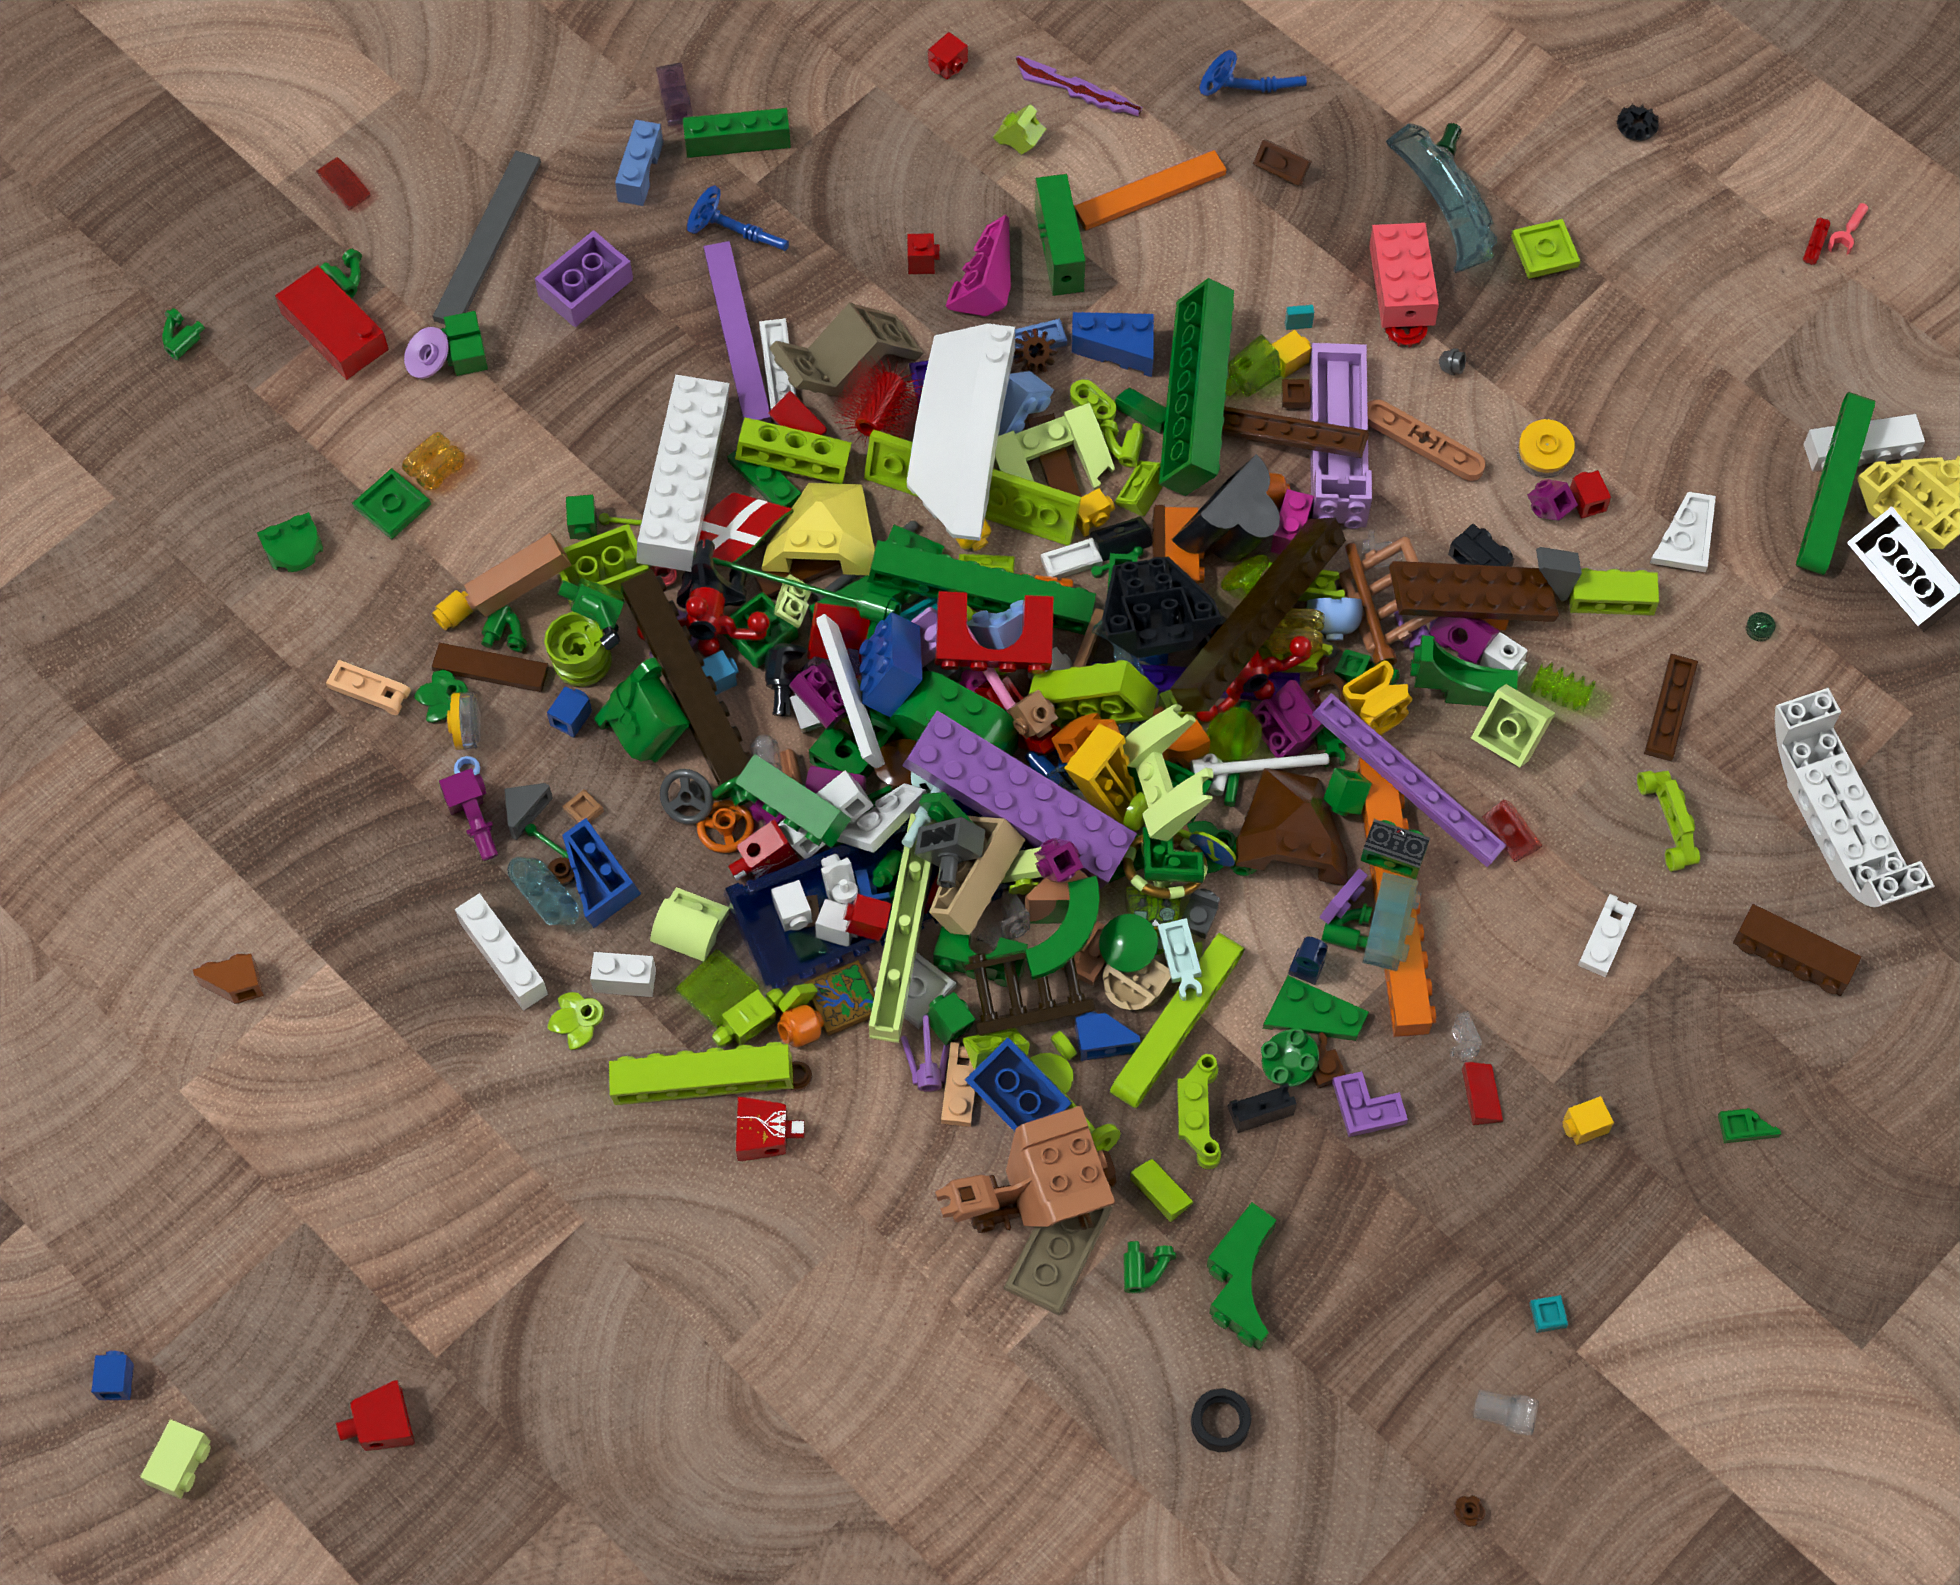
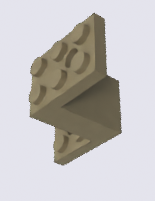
M853 303L847 304L809 348L775 341L769 347L775 356V363L784 369L789 376L788 381L793 387L809 390L813 393L827 394L828 396H841L842 398H845L843 395L847 396L844 394L845 390L850 392L849 390L852 391L853 389L852 386L848 385L849 381L856 384L854 383L857 382L855 379H858L854 377L855 373L860 375L859 373L863 374L862 372H864L862 369H866L869 366L873 368L872 359L877 363L885 354H892L903 359L918 360L923 354V351L895 314Z

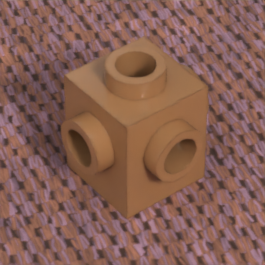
M1039 690L1027 695L1007 710L1014 719L1013 724L1016 730L1024 735L1026 739L1037 735L1038 738L1042 737L1053 729L1050 724L1058 719L1053 704L1044 698Z

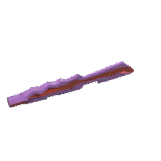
M1016 57L1024 80L1067 89L1070 97L1083 98L1087 104L1093 103L1098 108H1108L1114 113L1125 112L1138 117L1141 114V106L1129 102L1127 98L1110 90L1108 92L1101 90L1096 85L1078 77L1069 79L1055 74L1057 69L1028 58Z

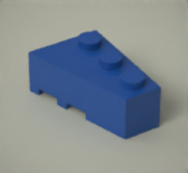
M587 818L562 835L576 879L577 890L583 904L584 915L593 928L641 895V892Z

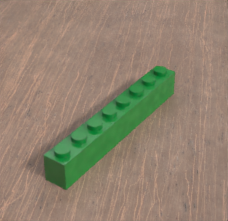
M877 540L867 581L935 599L938 598L939 591L967 592V605L969 607L992 613L1007 611L1012 603L1024 600L1025 595L1054 596L1053 627L1082 635L1086 634L1091 621L1096 593L1089 592L1084 588L1063 586L1056 581H1043L1035 579L1028 574H1014L1007 572L1003 568H990L982 566L975 561L965 562L953 559L946 554L937 555L925 552L921 548H908L900 546L893 541Z

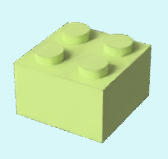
M1506 684L1496 691L1471 739L1516 766L1522 767L1530 760L1555 712Z

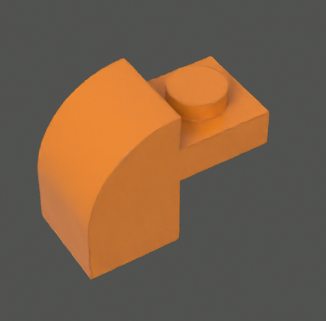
M1160 706L1154 709L1152 717L1164 711V708ZM1196 718V722L1162 753L1165 760L1177 758L1185 759L1189 763L1191 760H1196L1209 753L1211 740Z
M1092 713L1081 716L1065 725L1052 738L1062 763L1069 762L1070 758L1075 755L1099 723L1120 733L1115 720L1101 719L1099 713Z

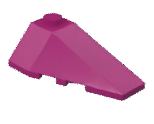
M1007 215L1002 216L985 227L973 249L976 255L970 262L965 263L962 268L965 272L962 280L954 282L945 306L949 310L988 316L995 311L1003 310L1007 305L1011 289L1009 217Z

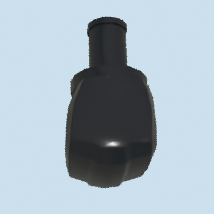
M780 643L771 647L765 657L766 687L774 690L772 712L774 716H778V714L781 717L791 716L790 697L792 689L789 685L800 671L786 673L783 667L789 661L801 659L807 653L805 647Z

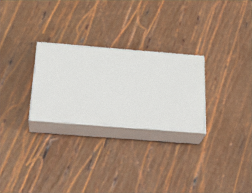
M1093 538L1041 554V561L1047 575L1058 577V579L1092 569L1093 566H1101L1103 561Z

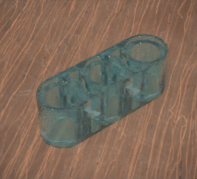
M516 857L510 861L507 869L509 878L547 924L569 926L578 920L580 912L577 903L543 861L531 857Z

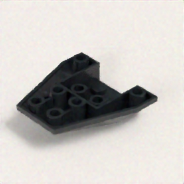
M1169 556L1113 565L1102 624L1107 639L1136 658L1194 649L1221 622V616L1215 600Z

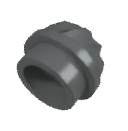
M1457 348L1444 351L1439 358L1441 370L1449 375L1463 373L1466 364L1465 352H1460Z

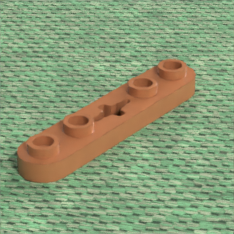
M1374 399L1367 403L1368 425L1465 480L1475 481L1483 475L1485 460L1477 452L1383 400ZM1425 436L1429 438L1428 442L1425 441L1423 444L1419 442L1420 438L1423 439Z

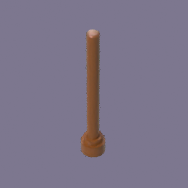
M1354 543L1347 544L1345 550L1375 645L1374 654L1372 655L1374 664L1376 666L1382 661H1388L1393 666L1397 662L1395 651L1385 642L1356 545Z

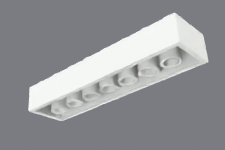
M675 374L638 536L636 563L691 572L727 412L729 383Z

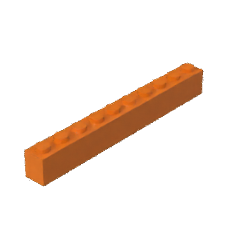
M1359 758L1356 771L1372 783L1362 809L1366 840L1374 819L1379 821L1387 820L1393 822L1397 827L1409 830L1407 818H1402L1401 809L1405 808L1404 795L1362 758ZM1369 864L1393 1036L1429 1034L1432 1024L1436 1023L1435 1006H1430L1429 996H1432L1431 979L1426 978L1425 969L1428 968V955L1421 948V942L1424 941L1423 924H1418L1417 915H1420L1419 897H1414L1413 888H1416V880Z

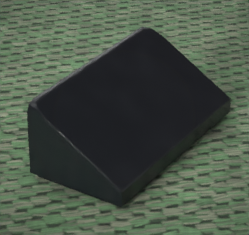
M1140 516L1089 533L1103 561L1110 560V553L1128 554L1137 546L1145 549L1153 544L1150 528Z

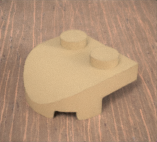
M1155 958L1143 969L1129 973H1122L1107 964L1103 972L1105 994L1113 1004L1127 1010L1146 1009L1159 1000L1171 982L1169 969Z

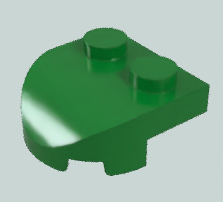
M309 512L294 516L290 520L269 526L257 532L269 563L275 570H278L279 567L287 568L289 572L303 570L315 563V556L318 552H323L322 541Z

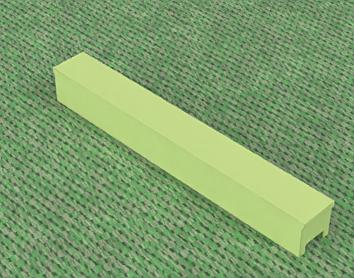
M913 813L910 814L907 832L916 819ZM932 820L930 824H926L925 826L935 824L937 822L935 820ZM917 840L911 848L904 846L870 1016L869 1038L896 1043H899L933 869L932 863L915 855Z

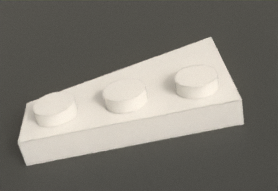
M1694 492L1686 494L1671 525L1652 556L1650 564L1706 572L1716 496Z
M902 784L875 801L876 807L861 815L852 824L849 823L837 841L874 853L910 817L911 813L918 810L921 806L919 802L923 794H927L926 790L909 784Z

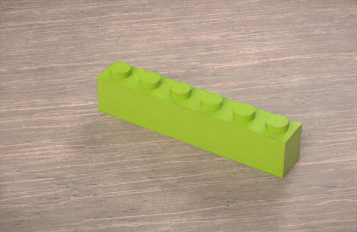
M770 1042L762 1047L740 1045L736 1049L731 1050L710 1048L706 1052L699 1053L685 1050L678 1052L676 1055L668 1056L654 1053L649 1054L647 1058L637 1059L631 1056L619 1057L616 1061H609L610 1097L615 1105L793 1088L792 1054L788 1044L781 1042Z

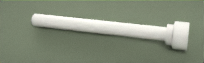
M1327 753L1210 764L1209 761L1204 762L1203 759L1191 760V772L1196 774L1207 767L1213 770V775L1263 771L1265 768L1275 770L1328 765L1330 760Z

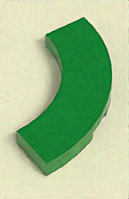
M1097 876L1068 882L1069 907L1061 926L1044 942L1025 949L1032 980L1045 977L1064 967L1088 942L1099 911L1100 896Z

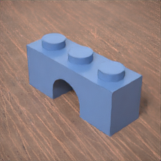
M635 120L615 180L618 202L644 206L650 187L651 163L657 164L663 146L661 124Z

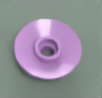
M427 327L412 337L407 345L404 356L405 367L410 375L418 379H425L434 375L442 367L449 349L446 334L436 327Z

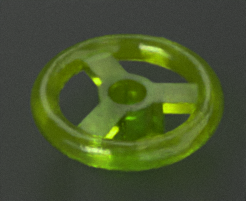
M1256 555L1241 562L1224 576L1221 581V588L1224 591L1242 588L1244 593L1248 594L1261 578L1260 575L1267 569L1270 562L1269 557L1266 555Z

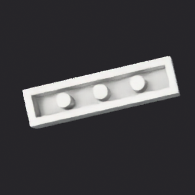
M1916 414L1870 421L1858 467L1863 464L1879 461L1909 460L1918 456L1925 440ZM1835 426L1809 430L1804 447L1812 472L1823 470Z
M480 893L455 909L461 926L523 1011L548 995L543 979Z

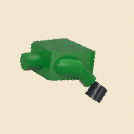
M581 578L578 585L563 580L557 596L572 601L571 610L598 623L600 630H603L605 633L600 638V641L608 651L619 644L620 637L617 633L619 626L616 622L625 603L622 593Z

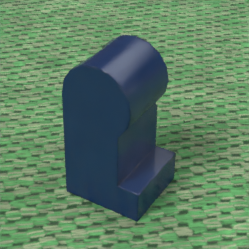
M1305 937L1300 948L1297 949L1288 975L1316 985L1325 963L1328 951L1327 944L1314 937Z

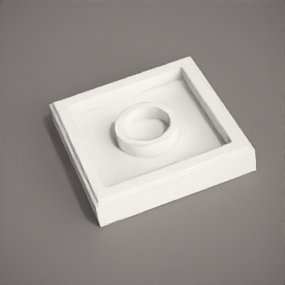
M917 952L904 1018L919 1029L923 1024V1016L930 1009V1002L940 995L944 997L950 995L957 985L955 981Z

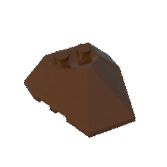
M1268 768L1263 770L1253 795L1252 803L1244 818L1245 821L1236 839V866L1264 871L1271 860L1318 868V881L1345 885L1348 882L1347 856L1328 803L1323 800L1325 794L1319 778Z

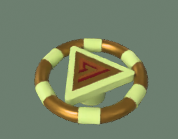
M1143 834L1132 841L1122 859L1124 873L1131 884L1142 893L1155 898H1181L1193 893L1202 884L1188 882L1183 886L1162 888L1172 884V882L1153 881L1155 885L1153 886L1139 876L1134 869L1133 862L1139 848H1141L1143 854ZM1178 834L1173 836V843L1179 844L1188 852H1203L1200 847L1191 843L1190 840ZM1203 853V862H1204V879H1203V882H1204L1208 868H1207V860H1206V857H1205V855H1204V853Z

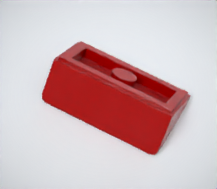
M791 391L768 412V415L780 426L822 436L826 435L827 428Z
M1465 1062L1462 1073L1472 1124L1480 1125L1503 1122L1492 1064Z

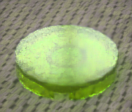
M1229 708V711L1216 715L1209 724L1207 736L1211 740L1209 750L1222 762L1244 761L1259 746L1262 737L1261 724L1257 717L1245 708Z

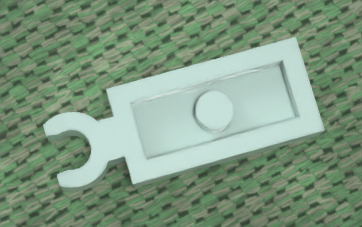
M1187 918L1158 925V932L1172 983L1181 981L1179 987L1181 1000H1186L1185 990L1188 988L1195 989L1197 997H1201L1202 986L1199 981L1194 979L1201 977V969Z

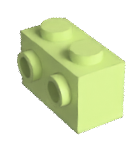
M170 1419L140 1478L147 1485L181 1499L184 1492H188L193 1486L196 1477L194 1473L199 1463H203L208 1457L211 1441L204 1433Z

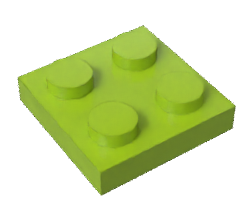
M1563 219L1512 230L1511 237L1528 279L1579 267L1580 259Z

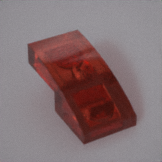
M338 157L316 171L331 193L335 192L348 211L370 197L371 193Z

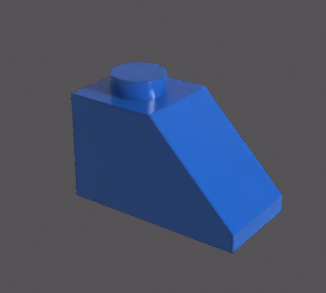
M1091 1011L1075 1018V1032L1081 1061L1133 1054L1141 1043L1139 1035L1106 1013L1098 1014Z

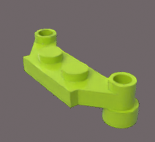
M1667 770L1656 773L1652 771L1638 773L1637 786L1642 795L1657 794L1676 847L1668 848L1665 851L1667 868L1672 872L1683 870L1688 865L1699 864L1700 853L1698 848L1694 847L1693 839L1695 822L1692 815L1688 814L1685 806L1684 792L1679 789L1676 779L1672 780Z
M1211 1054L1202 1055L1185 1078H1178L1177 1080L1179 1140H1185L1197 1153V1162L1204 1169H1214L1221 1160L1219 1144L1209 1134L1208 1084L1216 1080L1219 1071L1216 1058ZM1207 1150H1211V1151H1213L1214 1153H1211V1154H1210V1153H1207L1206 1151H1207Z

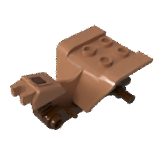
M1080 1105L1022 1124L1015 1129L1006 1167L1010 1185L998 1187L994 1175H975L952 1180L945 1187L935 1191L938 1201L943 1199L951 1201L947 1207L940 1208L943 1218L953 1217L954 1222L970 1219L973 1228L977 1229L978 1233L989 1232L995 1228V1224L1004 1222L1006 1230H1011L1012 1227L1009 1220L1020 1216L1024 1226L1045 1227L1053 1226L1058 1222L1077 1216L1081 1229L1086 1230L1084 1218L1088 1228L1094 1226L1089 1212L1115 1204L1110 1188L1116 1185L1117 1180L1111 1155L1105 1150H1096L1085 1114ZM1006 1206V1209L997 1210L1001 1207Z

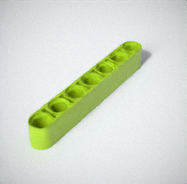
M1221 933L1215 936L1198 961L1201 977L1194 978L1202 986V996L1197 997L1196 990L1188 988L1185 990L1186 1000L1182 1001L1178 989L1114 1081L1110 1089L1112 1095L1135 1109L1141 1104L1238 964L1245 950L1243 946Z

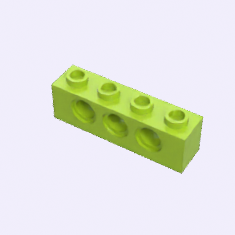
M745 417L738 439L735 459L842 484L852 442Z

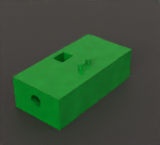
M1067 174L1037 177L1035 180V213L1052 295L1084 292L1086 261Z

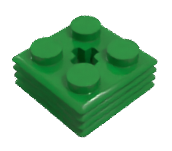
M764 592L759 593L729 617L734 620L736 628L749 629L747 624L749 616L757 611L765 613L770 621L766 637L755 641L734 639L728 634H723L755 668L765 663V657L771 647L780 643L790 644L798 638L797 628L774 614L776 604Z

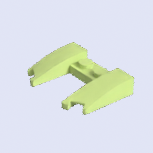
M1090 403L1065 411L1064 416L1019 433L1015 434L1014 431L998 436L994 458L996 469L1033 482L1034 479L1027 464L1028 460L1072 444L1077 451L1093 490L1101 485L1097 478L1106 468L1111 473L1115 470Z
M1178 704L1172 705L1140 725L1125 738L1126 743L1123 745L1124 754L1129 757L1130 761L1128 767L1136 768L1148 805V809L1142 815L1149 837L1169 841L1213 799V796L1203 795V783L1207 779L1213 778V770L1206 767L1173 788L1162 753L1196 722L1195 717L1186 714L1183 718L1180 717L1178 713L1181 711L1182 706Z

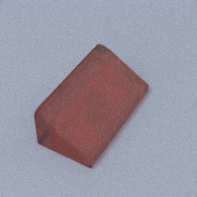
M1503 799L1482 816L1495 836L1506 844L1505 850L1514 862L1521 860L1542 847L1540 841L1510 801Z

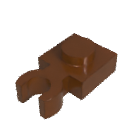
M1323 1032L1318 1035L1320 1045H1318L1319 1063L1312 1075L1318 1089L1333 1084L1334 1077L1346 1075L1336 1049L1326 1050L1327 1038Z

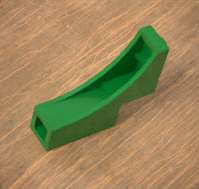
M1422 635L1420 646H1414L1413 659H1411L1410 676L1415 677L1414 687L1440 689L1441 692L1445 693V703L1488 707L1496 691L1507 684L1517 690V670L1490 668L1461 660L1440 647L1434 636Z
M1251 1202L1208 1257L1206 1267L1216 1280L1220 1282L1225 1280L1227 1282L1226 1286L1211 1304L1209 1314L1212 1315V1320L1221 1328L1226 1329L1228 1327L1237 1334L1238 1340L1245 1346L1250 1348L1254 1346L1260 1350L1266 1342L1269 1332L1262 1323L1254 1304L1251 1283L1252 1268L1261 1247L1274 1231L1277 1220Z

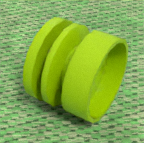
M575 612L561 615L551 622L545 633L544 644L559 678L569 685L585 687L597 683L606 675L611 667L612 654L600 641L604 633L603 630H600L598 623Z

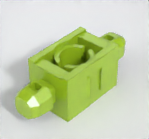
M776 988L766 993V997H764L757 989L722 1014L724 1027H719L712 1035L715 1044L719 1048L725 1047L732 1043V1038H734L739 1045H744L776 1021V1011L774 1009L780 1008L778 1004L785 996L779 988Z

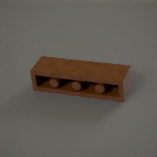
M1752 904L1733 941V944L1737 945L1743 952L1755 954L1765 959L1771 966L1782 967L1792 972L1798 979L1810 981L1819 985L1823 991L1842 996L1862 958V956L1755 904Z

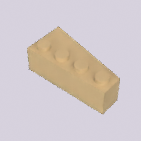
M968 816L974 824L985 829L982 857L958 864L956 886L952 888L939 886L929 911L949 933L970 935L986 906L991 902L997 887L1005 878V874L1013 860L1019 854L1025 839L1004 818Z

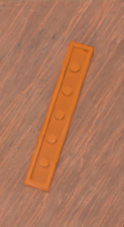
M1215 150L1077 204L1074 206L1075 213L1083 228L1087 231L1226 175V168Z

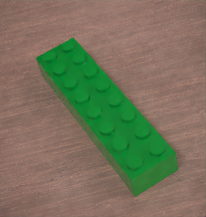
M1210 278L1204 280L1176 301L1159 485L1183 496H1187L1218 476L1220 471L1219 458L1222 447L1221 436L1224 424L1223 413L1226 401L1228 357L1231 351L1229 345L1233 328L1231 325L1232 312L1235 305L1233 302L1234 290Z

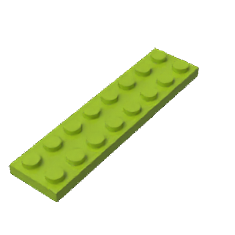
M873 430L869 438L864 479L917 496L916 493L913 494L907 488L913 442ZM993 469L985 519L1068 546L1071 545L1074 537L1081 497Z

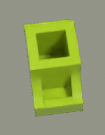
M1029 104L1017 113L1010 112L1003 120V124L993 136V139L999 144H1007L1013 147L1022 155L1035 146L1046 131V128L1036 118L1037 110Z

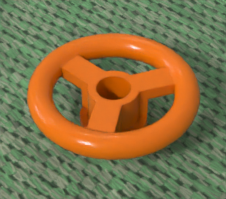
M731 800L715 802L708 817L697 823V834L701 842L708 849L718 853L738 851L737 845L754 832V819L750 811L744 805L735 807ZM744 818L746 823L745 832L738 841L734 842L732 832L736 823ZM724 822L730 823L728 826H721ZM705 827L716 829L722 834L726 845L712 841L708 837Z

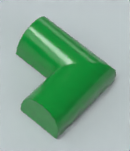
M1143 827L1145 880L1203 883V852L1174 851L1173 837L1169 841L1150 838L1147 827Z

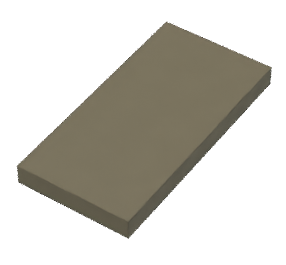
M1107 1206L1089 1212L1094 1226L1088 1228L1084 1218L1086 1230L1081 1229L1077 1216L1049 1227L1035 1226L1004 1286V1290L1060 1316L1113 1207Z

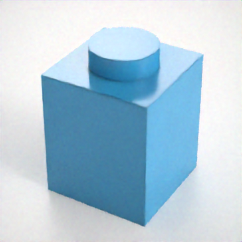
M723 650L703 659L705 666L702 669L706 677L711 676L716 684L717 691L714 692L715 695L737 685L736 674L739 673L738 667L732 657L729 659L726 657Z

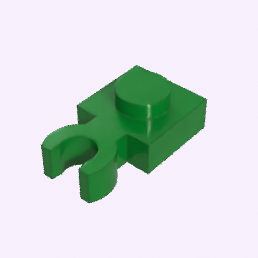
M1324 727L1315 736L1317 750H1325L1324 753H1327L1329 758L1337 757L1340 766H1344L1345 753L1341 748H1345L1346 744Z

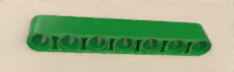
M1847 392L1843 399L1796 560V567L1820 575H1824L1829 567L1874 411L1875 400L1851 392Z

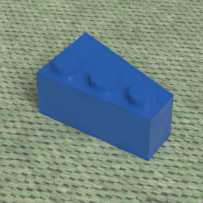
M1073 312L1071 353L1103 363L1104 360L1120 364V368L1128 370L1130 367L1143 371L1144 375L1152 377L1154 314Z

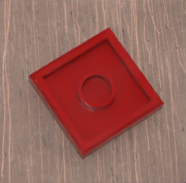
M815 602L807 658L829 661L816 622V618L826 614L838 624L851 664L861 665L859 650L864 640L867 639L870 620L861 618L857 607Z

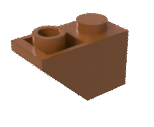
M251 953L236 954L228 960L218 963L207 962L199 968L193 969V974L201 987L234 1004L264 996L257 964Z

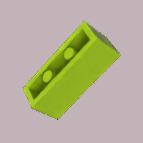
M1582 568V574L1569 595L1570 613L1654 616L1659 604L1658 573L1646 570L1627 572L1618 569L1598 571Z

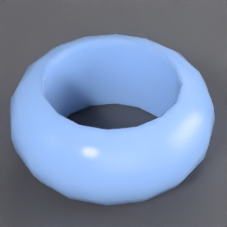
M471 756L461 757L454 765L455 774L460 773V768L464 764L475 766L473 770L474 775L480 773L481 767L479 762Z

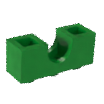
M942 926L933 953V965L944 972L952 973L957 971L975 979L974 969L965 971L962 963L969 962V956L977 954L970 948L971 933L970 935L949 933ZM999 937L996 949L986 954V958L1028 949V944ZM1026 958L1014 961L1019 984L1026 964ZM1003 963L985 967L989 980L994 981L1000 986L1007 987Z

